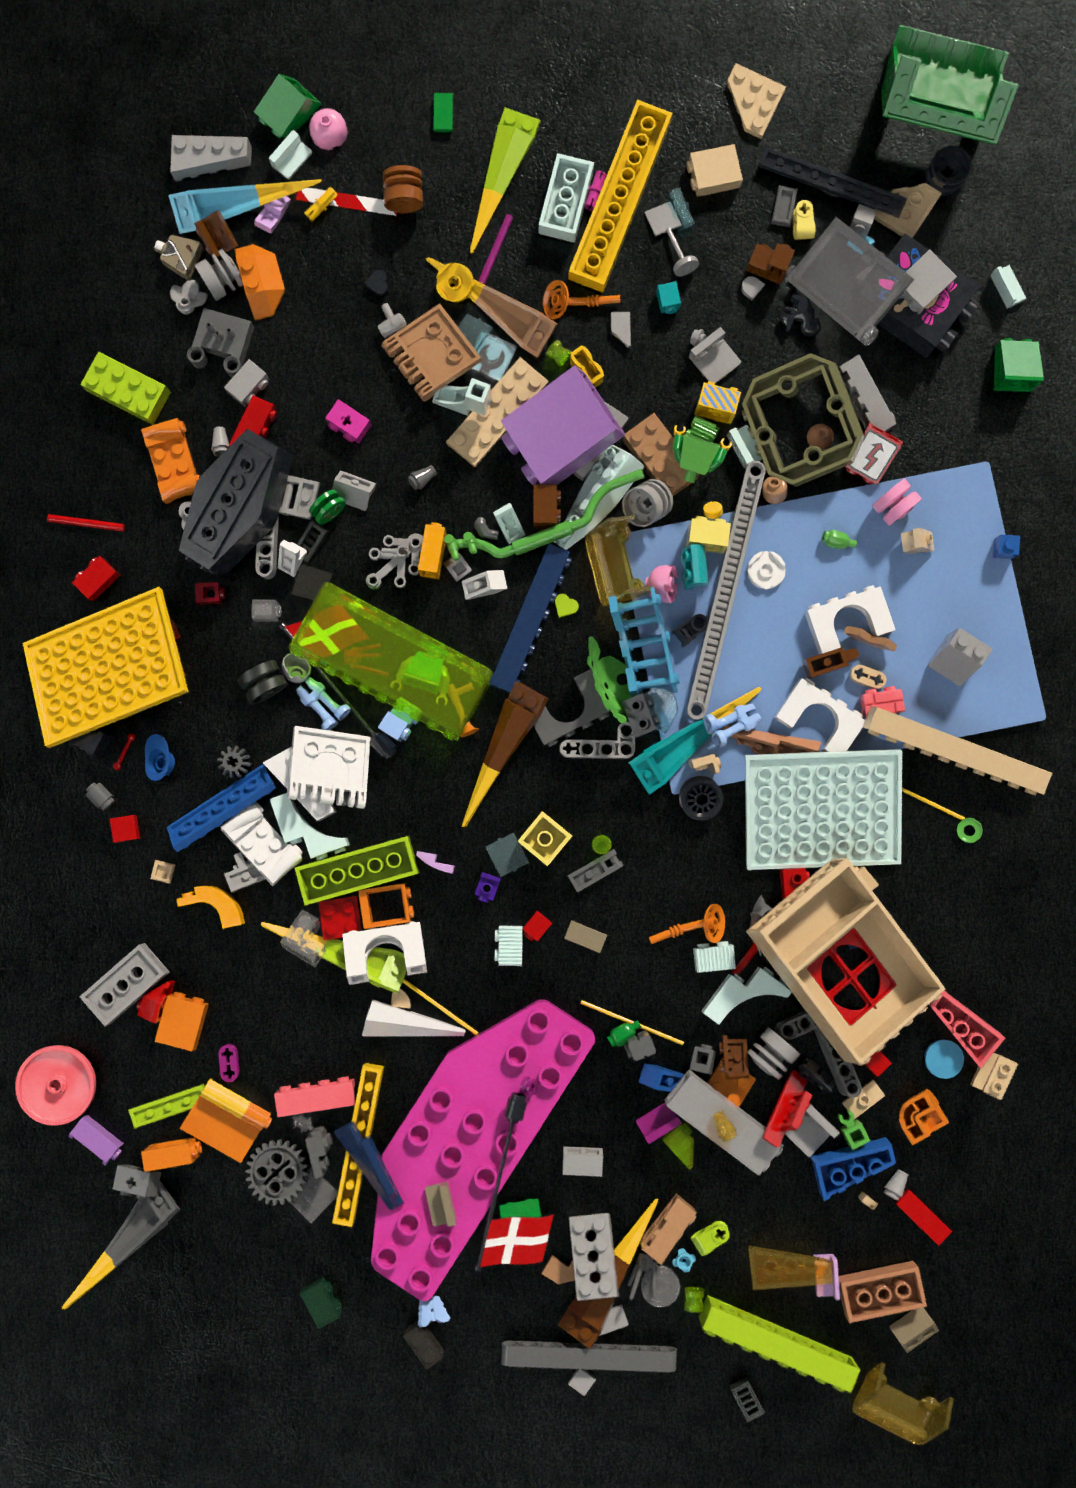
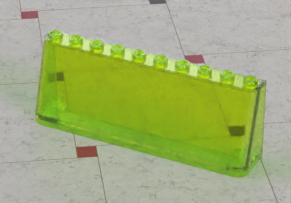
M328 582L322 585L289 645V650L294 656L307 659L311 665L315 667L320 666L329 675H336L344 683L357 686L361 692L365 694L370 693L379 702H386L392 705V708L396 711L407 713L414 721L425 723L429 729L442 732L450 740H459L489 688L493 677V672L484 665Z

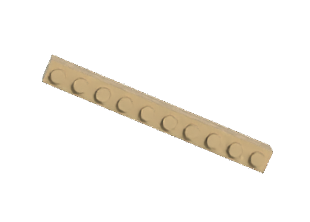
M872 705L863 725L864 728L869 729L868 733L879 737L882 734L886 736L885 740L893 743H897V740L904 742V747L912 750L915 747L920 748V753L930 757L932 754L939 755L938 760L949 763L950 760L955 761V766L965 770L967 767H971L974 769L973 773L981 776L987 773L991 775L990 779L1001 783L1003 779L1008 781V786L1016 789L1022 786L1026 788L1024 792L1035 796L1037 792L1044 795L1052 773Z

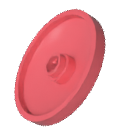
M63 1045L48 1046L31 1054L20 1067L16 1078V1095L21 1108L29 1117L46 1125L66 1124L81 1116L90 1106L96 1090L95 1073L88 1059L76 1049Z

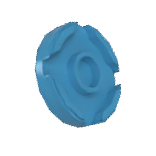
M942 1039L932 1042L928 1045L924 1054L926 1068L938 1078L948 1079L954 1077L961 1071L964 1064L962 1050L956 1043L950 1040Z

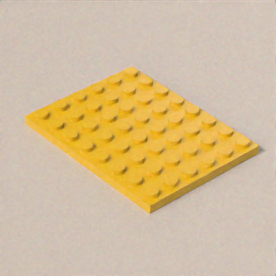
M160 587L23 643L44 743L48 748L188 692L163 590Z

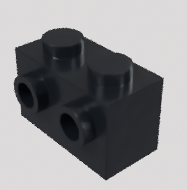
M642 693L622 701L635 738H641L662 729L660 726L662 721L654 710L655 702L651 695Z

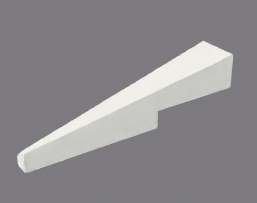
M373 1000L365 1021L362 1036H464L466 1029Z

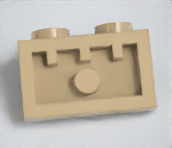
M709 754L688 761L689 767L695 768L696 771L710 767L711 774L720 773L719 768H722L720 759L715 757V754Z

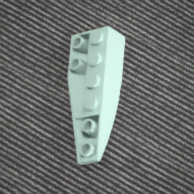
M611 445L593 466L565 521L569 520L572 522L583 517L591 497L602 485L633 471L643 470L645 466L632 454L615 445ZM633 482L610 491L598 504L593 518L587 526L575 530L574 534L556 540L554 543L567 550L582 539L611 512Z

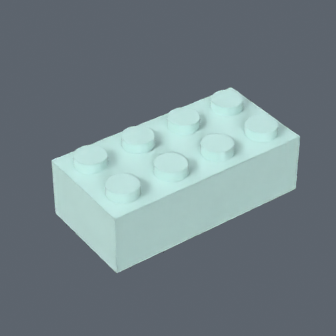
M557 153L539 221V234L575 243L593 175L594 162Z

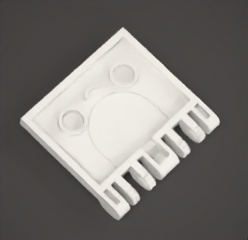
M295 726L293 728L287 799L296 800L298 791V800L303 801L305 789L308 786L312 787L310 802L316 801L317 790L320 788L319 803L333 805L335 790H338L336 795L337 805H342L345 791L349 792L348 807H353L355 803L356 808L364 809L367 793L370 737Z

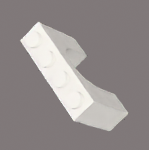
M874 585L866 587L859 594H856V591L845 594V598L838 600V597L829 599L827 604L820 606V603L811 605L809 610L805 612L818 654L841 648L834 629V618L836 613L843 608H855L861 611L867 619L873 636L879 637L896 630L881 586L877 588Z
M801 678L797 681L774 716L776 720L788 728H792L809 705L820 704L827 707L834 716L835 727L822 748L824 752L847 751L865 722L861 713L856 710L852 712L846 708L848 706L846 703L839 699L837 701L830 697L831 694L825 689L819 690L815 687V683L808 678H805V680Z
M407 922L403 925H388L384 928H369L365 931H350L343 934L349 985L369 982L367 957L374 947L383 943L395 944L403 950L408 975L427 972L420 922Z

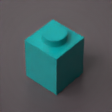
M671 282L658 285L656 293L661 313L673 314L677 312L681 305L677 283Z

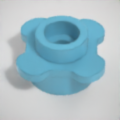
M681 1248L678 1250L677 1257L673 1259V1265L679 1267L684 1272H689L692 1263L696 1260L695 1255L689 1254L685 1249Z

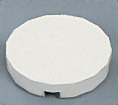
M763 551L754 555L747 568L748 578L751 583L765 590L779 585L784 579L786 571L782 558L771 551Z

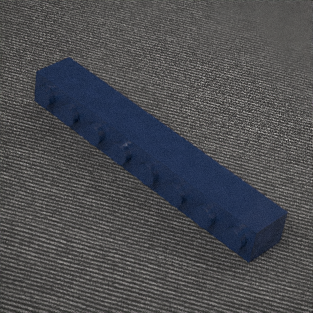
M550 543L548 544L493 674L490 686L510 694L515 681L520 682L517 679L520 673L524 674L528 665L525 660L528 655H532L535 645H532L535 638L538 639L542 632L541 622L542 620L546 621L550 611L547 610L549 603H554L557 596L555 589L557 585L561 586L565 577L562 575L564 568L568 569L572 558L569 557V551Z

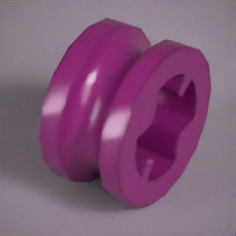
M526 1076L521 1082L520 1093L531 1097L535 1093L537 1080Z

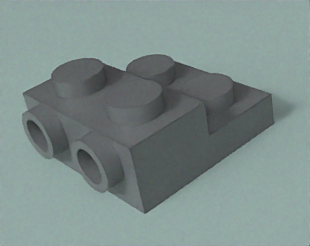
M324 1126L312 1129L313 1131L305 1139L315 1179L323 1177L328 1170V1166H330L327 1152L333 1143L331 1134L327 1133Z

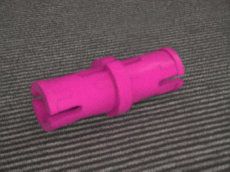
M601 171L595 172L593 183L588 189L589 195L584 207L588 210L592 203L590 211H593L607 177L606 173L603 172L599 179Z

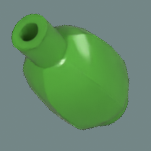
M838 530L824 531L821 537V541L825 542L826 546L835 549L855 548L857 545V541L850 539L846 533Z

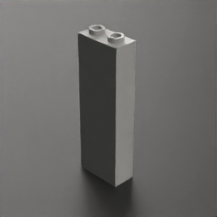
M690 1070L686 1072L665 1098L668 1108L757 1175H760L762 1171L765 1172L769 1168L771 1160L782 1152V1142L778 1148H775L762 1138L766 1127Z

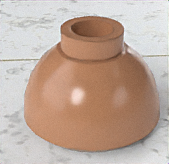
M816 424L809 429L807 441L810 446H818L821 450L827 449L832 444L833 432L825 424Z

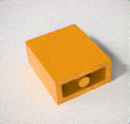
M431 523V525H425L418 566L419 574L422 577L440 578L446 543L444 538L447 535L442 524Z

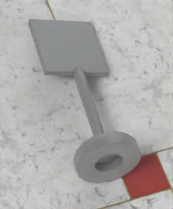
M671 202L644 212L655 236L667 232L680 258L673 267L675 275L679 277L693 272L698 267L699 261L695 256H683L671 231L681 226Z

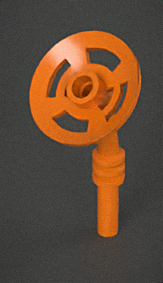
M555 280L548 285L543 298L544 312L550 319L560 318L564 314L567 305H587L588 307L592 305L594 307L595 305L599 306V304L620 303V295L600 297L598 295L595 297L594 295L591 297L587 295V297L569 298L568 288L560 280ZM550 297H552L551 302H552V305H553V307H552L551 309H550Z
M711 904L706 910L704 919L683 925L677 924V927L674 925L673 928L669 927V930L650 936L649 941L651 944L670 937L675 938V935L677 937L679 934L683 935V932L703 927L706 938L711 943H717L721 940L725 930L724 912L720 905Z

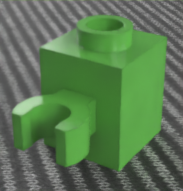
M847 1110L849 1118L844 1120L842 1115L839 1114L838 1119L844 1124V1126L840 1127V1130L848 1146L854 1150L869 1142L870 1139L862 1123L857 1119L854 1120V1114Z

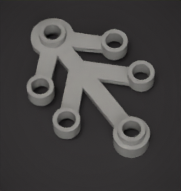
M412 534L408 539L393 538L391 535L385 536L383 543L388 548L400 545L410 548L403 549L402 554L409 555L412 553V564L409 566V572L411 575H418L419 571L413 573L411 568L419 566V552H421L423 536ZM389 538L393 540L390 545L386 544V540ZM414 540L419 541L417 546H414L412 543ZM372 548L369 551V556L372 560H392L376 574L372 573L367 576V586L373 590L378 589L382 584L381 579L397 566V577L394 583L398 588L405 587L406 558L394 553H382L379 549ZM377 551L378 556L372 557V552ZM376 578L377 582L375 584H371L370 579ZM398 579H403L404 583L398 585L397 581Z

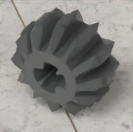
M235 746L233 750L231 747H227L228 753L220 752L224 758L217 759V761L223 762L218 768L224 769L222 774L225 776L229 773V778H234L235 774L240 778L242 777L241 771L243 773L248 772L244 767L251 766V763L245 762V760L250 759V756H243L246 750L241 749L239 751L238 746ZM232 758L238 760V763H235L237 764L236 766L230 764Z

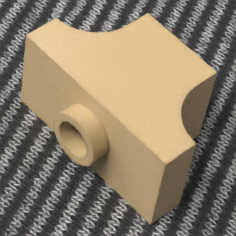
M916 528L912 531L901 533L904 553L913 554L934 551L932 532Z

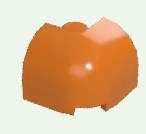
M928 1089L908 1099L900 1110L899 1122L912 1145L929 1137L931 1132L949 1123L938 1105V1100Z

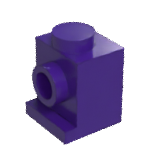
M482 872L475 895H478L477 899L486 903L489 900L493 901L501 878ZM484 885H489L491 890L485 892L483 890Z

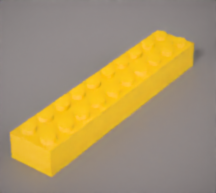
M637 100L569 269L568 280L602 293L604 292L671 124V112Z

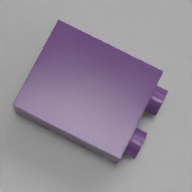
M575 365L501 420L507 430L501 438L513 455L521 452L527 461V464L522 466L521 470L533 486L538 483L558 485L626 435L586 373Z

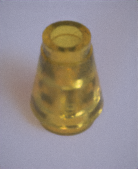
M723 1110L712 1115L719 1139L727 1142L737 1136L735 1132L737 1129L724 1114Z

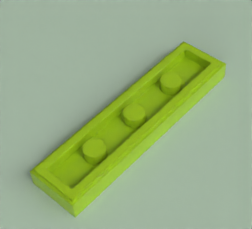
M204 1084L129 1109L134 1129L191 1110L203 1091Z

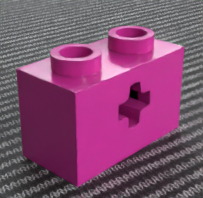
M339 399L326 416V420L329 423L328 427L335 432L341 431L344 433L343 436L352 443L353 441L360 443L371 427L369 419ZM345 421H346V422H349V421H350V422H351V425H349V424H346V425H345L344 422H345Z

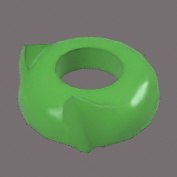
M973 818L963 819L957 826V834L964 842L974 843L982 835L981 823ZM971 825L974 827L975 833L973 836L965 835V826Z

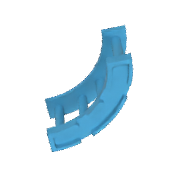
M654 587L650 588L651 598L629 603H618L616 596L608 597L611 615L620 637L619 643L622 656L625 658L627 667L625 671L631 698L639 695L642 690L668 684L672 685L673 691L676 693L678 692L677 684H680L678 673H674L668 644L671 642L670 632L665 631L660 605H662L661 596L656 594ZM651 605L654 606L656 613L631 620L623 619L622 617L624 611ZM658 622L661 635L633 641L632 639L628 640L626 630H629V628ZM663 642L666 656L639 662L633 661L631 651L634 648ZM668 664L669 677L645 682L637 681L635 672H638L639 669Z

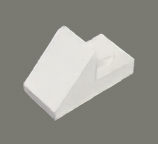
M283 540L279 547L278 568L294 577L307 551L292 542L289 543Z

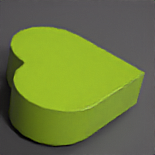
M559 594L555 599L559 618L575 614L578 611L577 601L569 599L566 594Z

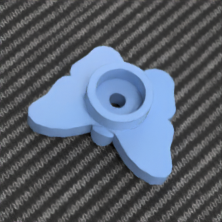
M433 1296L427 1301L420 1300L419 1327H425L431 1321L443 1323L450 1320V1316L447 1314L446 1308L443 1307V1302L439 1296Z

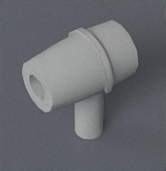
M389 304L382 305L387 319L378 325L382 336L386 338L404 328L406 321L400 313L394 315Z

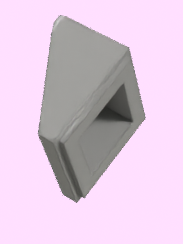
M460 554L459 560L454 561L451 557L443 563L456 581L472 571Z

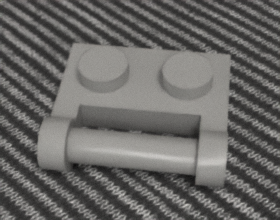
M288 476L279 513L312 520L309 509L317 499L320 483ZM297 484L299 486L294 508L290 509L289 505L293 488Z

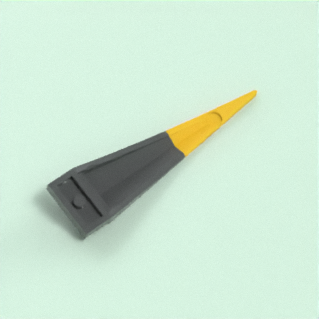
M159 1181L157 1196L148 1197V1200L138 1199L115 1237L62 1306V1309H67L168 1225V1221L180 1210L161 1181Z

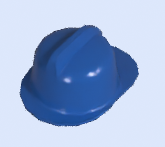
M158 734L151 735L145 744V771L147 776L154 781L161 780L164 776H169L175 766V758L169 752L165 738Z

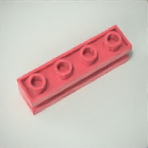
M347 1076L337 1078L336 1082H330L328 1079L318 1081L317 1085L311 1086L310 1083L299 1084L298 1088H291V1086L279 1087V1091L274 1093L277 1116L282 1117L355 1105L357 1095L354 1091V1079H349Z

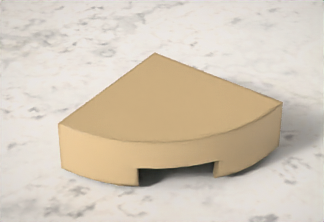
M401 988L398 994L392 992L391 1006L411 1008L410 999Z
M863 1191L858 1196L860 1201L872 1210L878 1205Z

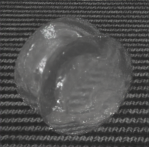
M302 1113V1115L298 1114V1116L293 1115L292 1119H294L293 1124L295 1125L293 1129L296 1127L301 1128L300 1133L306 1132L308 1129L312 1130V1116L306 1118L304 1117L305 1113Z

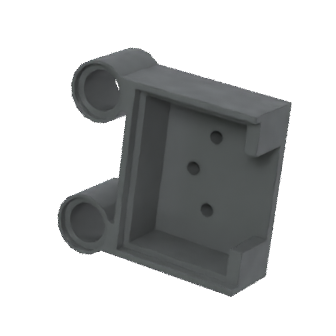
M203 308L193 345L189 348L187 357L196 368H203L208 363L205 352L225 357L224 369L233 378L243 366L254 326L249 320ZM201 354L199 360H194L195 355ZM233 364L238 365L237 369L230 370Z

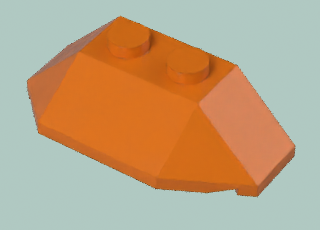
M254 244L235 249L240 275L255 321L274 316L276 308L285 292L275 254Z

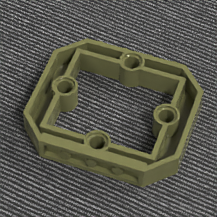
M811 353L754 378L742 403L744 410L741 412L744 420L750 424L748 431L751 438L756 440L757 445L754 447L757 455L762 456L765 474L768 473V475L781 479L795 487L854 463L865 438L838 366L832 361ZM823 374L831 395L827 400V409L831 415L839 417L848 441L824 451L818 446H810L805 450L803 460L784 467L775 444L776 434L767 423L760 401L778 393L787 398L793 397L798 393V384ZM791 382L792 388L785 391L784 385ZM842 402V407L839 410H833L834 403ZM764 433H770L767 441L761 440ZM818 452L819 458L816 461H810L811 454Z

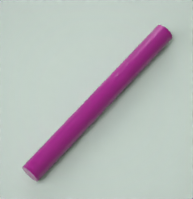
M509 214L505 216L478 282L484 285L513 217Z

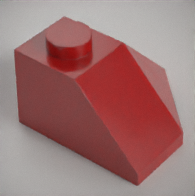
M175 981L166 982L140 998L137 1004L138 1016L152 1023L159 1022L166 998L172 994Z

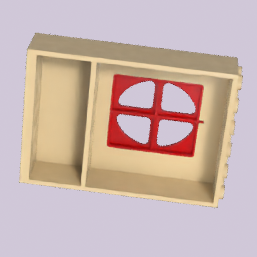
M848 858L831 859L746 931L844 1062L858 1065L867 1063L874 1052L882 1050L889 1039L895 1038L902 1027L911 1024L913 1018L917 1014L923 1013L927 1009V1005L939 999L941 993L945 990V987ZM840 945H853L865 951L867 958L851 971L837 954L836 948ZM827 956L833 959L844 974V978L830 991L825 990L821 976L822 964ZM872 963L876 965L879 973V990L873 999L870 998L857 980L858 975ZM848 984H851L865 1002V1006L859 1010L845 1009L834 1002V996Z

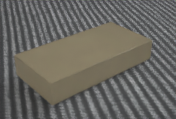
M571 920L564 939L600 953L607 935Z

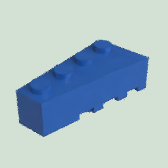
M886 1137L869 1141L854 1150L850 1147H845L811 1156L818 1190L824 1201L837 1192H843L852 1184H858L864 1181V1178L875 1175L896 1164L892 1145Z

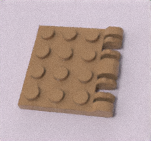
M440 304L382 343V347L390 357L400 354L394 359V363L410 384L413 385L419 382L414 390L422 401H427L433 397L435 392L482 361L480 355Z

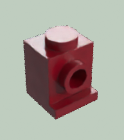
M219 582L195 584L197 604H221L222 599H225V588L221 587ZM210 592H215L213 598L209 597Z

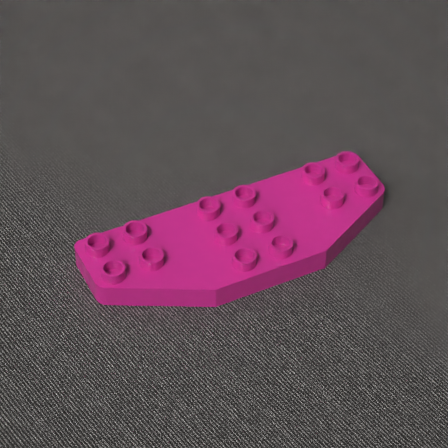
M537 1000L448 1051L382 1154V1160L404 1204L389 1210L378 1195L371 1257L372 1266L378 1273L421 1301H427L432 1298L491 1206L510 1122L504 1117L508 1097L511 1096V1092L520 1093L521 1082L526 1076L537 1080L535 1093L531 1097H526L527 1106L523 1121H519L518 1124L514 1123L498 1193L594 1045L595 1036L589 1027L549 1001ZM448 1181L457 1222L456 1225L449 1227L448 1224L433 1226L425 1187Z

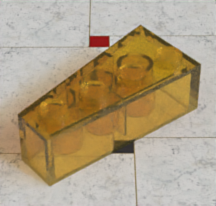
M749 1245L753 1290L833 1284L830 1259Z

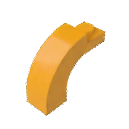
M213 886L194 887L195 895L193 892L184 893L182 898L177 899L178 907L198 902L211 904L220 915L222 929L245 924L240 905L232 895L223 889Z

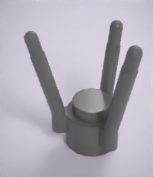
M639 1253L636 1264L627 1283L628 1286H631L634 1280L629 1297L630 1300L634 1298L642 1271L649 1272L650 1269H652L653 1299H656L657 1262H654V1259L648 1254Z

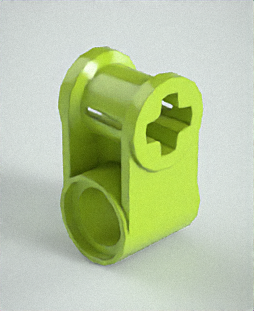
M716 1221L692 1235L691 1240L701 1256L709 1254L728 1240V1227L724 1222ZM720 1229V1231H723V1234L720 1235L716 1230Z

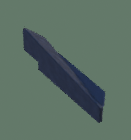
M354 1121L335 1130V1135L389 1210L403 1205L404 1201L371 1136L368 1135L362 1138Z

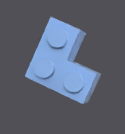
M400 697L391 712H387L378 728L399 742H402V740L406 741L411 734L410 727L413 723L416 725L422 716L420 714L421 710Z

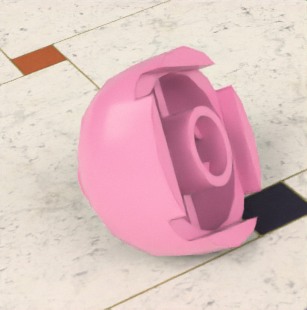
M322 109L311 118L309 125L310 135L318 147L331 150L333 147L341 146L346 140V122L337 111Z
M658 566L646 578L645 587L649 590V594L651 595L650 588L654 587L656 594H660L662 603L675 601L678 584H675L674 579L678 578L676 566Z

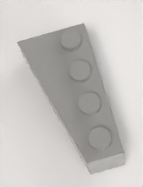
M172 135L171 174L175 181H181L182 178L199 177L200 174H213L219 170H232L251 165V145L248 137Z
M857 355L839 367L855 413L865 429L871 423L888 432L896 425L895 416L889 411L860 355Z

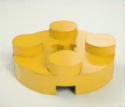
M446 264L437 273L436 289L445 300L455 303L468 298L475 286L471 271L462 264ZM452 278L459 279L457 287H451Z

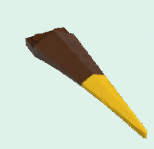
M515 681L508 699H505L462 827L468 825L487 791L521 741L539 719L548 701L547 697L520 682Z
M658 1199L653 1201L614 1249L618 1291L658 1204ZM596 1272L591 1278L593 1283L597 1284L600 1282L601 1275L599 1272ZM576 1296L568 1306L558 1326L591 1349L604 1328L616 1297L577 1301Z

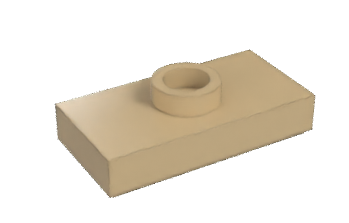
M871 1079L862 1086L861 1094L858 1097H848L841 1103L854 1114V1119H856L885 1095L875 1081Z

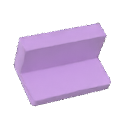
M833 1254L813 1255L817 1297L834 1296L836 1300H840L836 1257Z

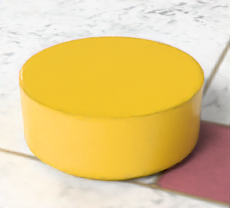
M709 502L704 505V516L709 519L719 518L723 514V507L719 502Z

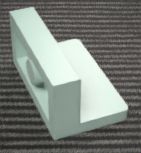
M293 130L273 152L269 160L273 168L287 179H290L312 154V150L301 142L299 134Z
M1010 265L1004 268L999 266L990 275L1007 308L1026 299Z
M747 425L739 429L734 428L727 434L744 469L747 468L749 463L762 460V456H758L754 446L757 443L755 438H751Z

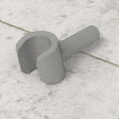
M400 545L394 549L382 548L381 552L394 553L400 557L408 558L409 555L402 554L403 549L410 548Z

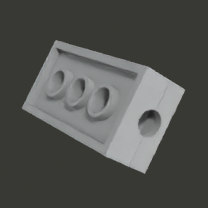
M145 943L139 944L84 992L80 998L101 1023L107 1026L112 1024L170 972ZM138 967L143 970L142 976L137 973ZM123 980L128 983L127 989L122 985ZM108 993L113 996L112 1002L108 999Z
M610 1214L569 1217L577 1301L619 1297ZM590 1231H595L597 1234L593 1242H589L587 1239V1234ZM597 1251L599 1259L592 1263L589 1255L591 1252ZM594 1272H599L601 1275V1280L597 1284L593 1283L591 1279Z

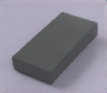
M784 186L778 187L771 224L790 227L797 189Z

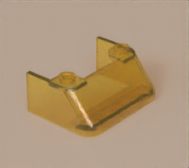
M635 515L609 518L586 534V547L599 599L603 606H609L608 597L616 596L618 603L641 597L650 592V588L653 587H645L639 578L633 579L624 544L631 535L627 524L636 519Z
M882 1362L867 1373L854 1401L852 1410L855 1414L917 1445L929 1442L948 1429L953 1398L949 1397L942 1403L937 1402L932 1397H926L918 1401L886 1385L887 1377L883 1373L885 1364Z

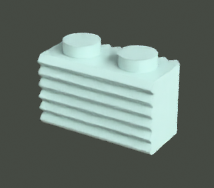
M499 926V930H495V942H499V949H495V961H499V966H522V926Z
M728 941L717 942V946L710 947L709 943L697 944L698 948H693L695 971L697 973L736 969L734 947L732 944L728 945Z

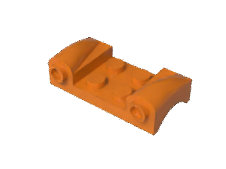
M175 418L141 429L146 447L149 449L163 502L168 504L180 497L193 495L200 475H197L184 434L186 432L184 422Z

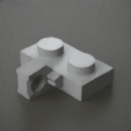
M241 852L234 855L237 864L233 866L234 870L224 874L231 893L266 880L249 860L244 861Z

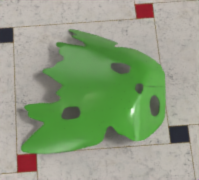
M589 637V657L587 658V663L593 671L595 689L602 698L605 708L607 710L610 709L613 716L619 722L625 723L626 717L620 714L626 713L622 701L630 699L631 695L628 683L626 685H619L617 683V676L621 673L626 674L625 669L627 667L611 656L598 660L600 648L593 637ZM605 682H606L607 685H608V689L605 688V686H604V683H605Z

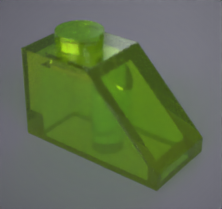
M684 1123L664 1134L662 1140L691 1170L693 1168L694 1139L691 1135L693 1131Z

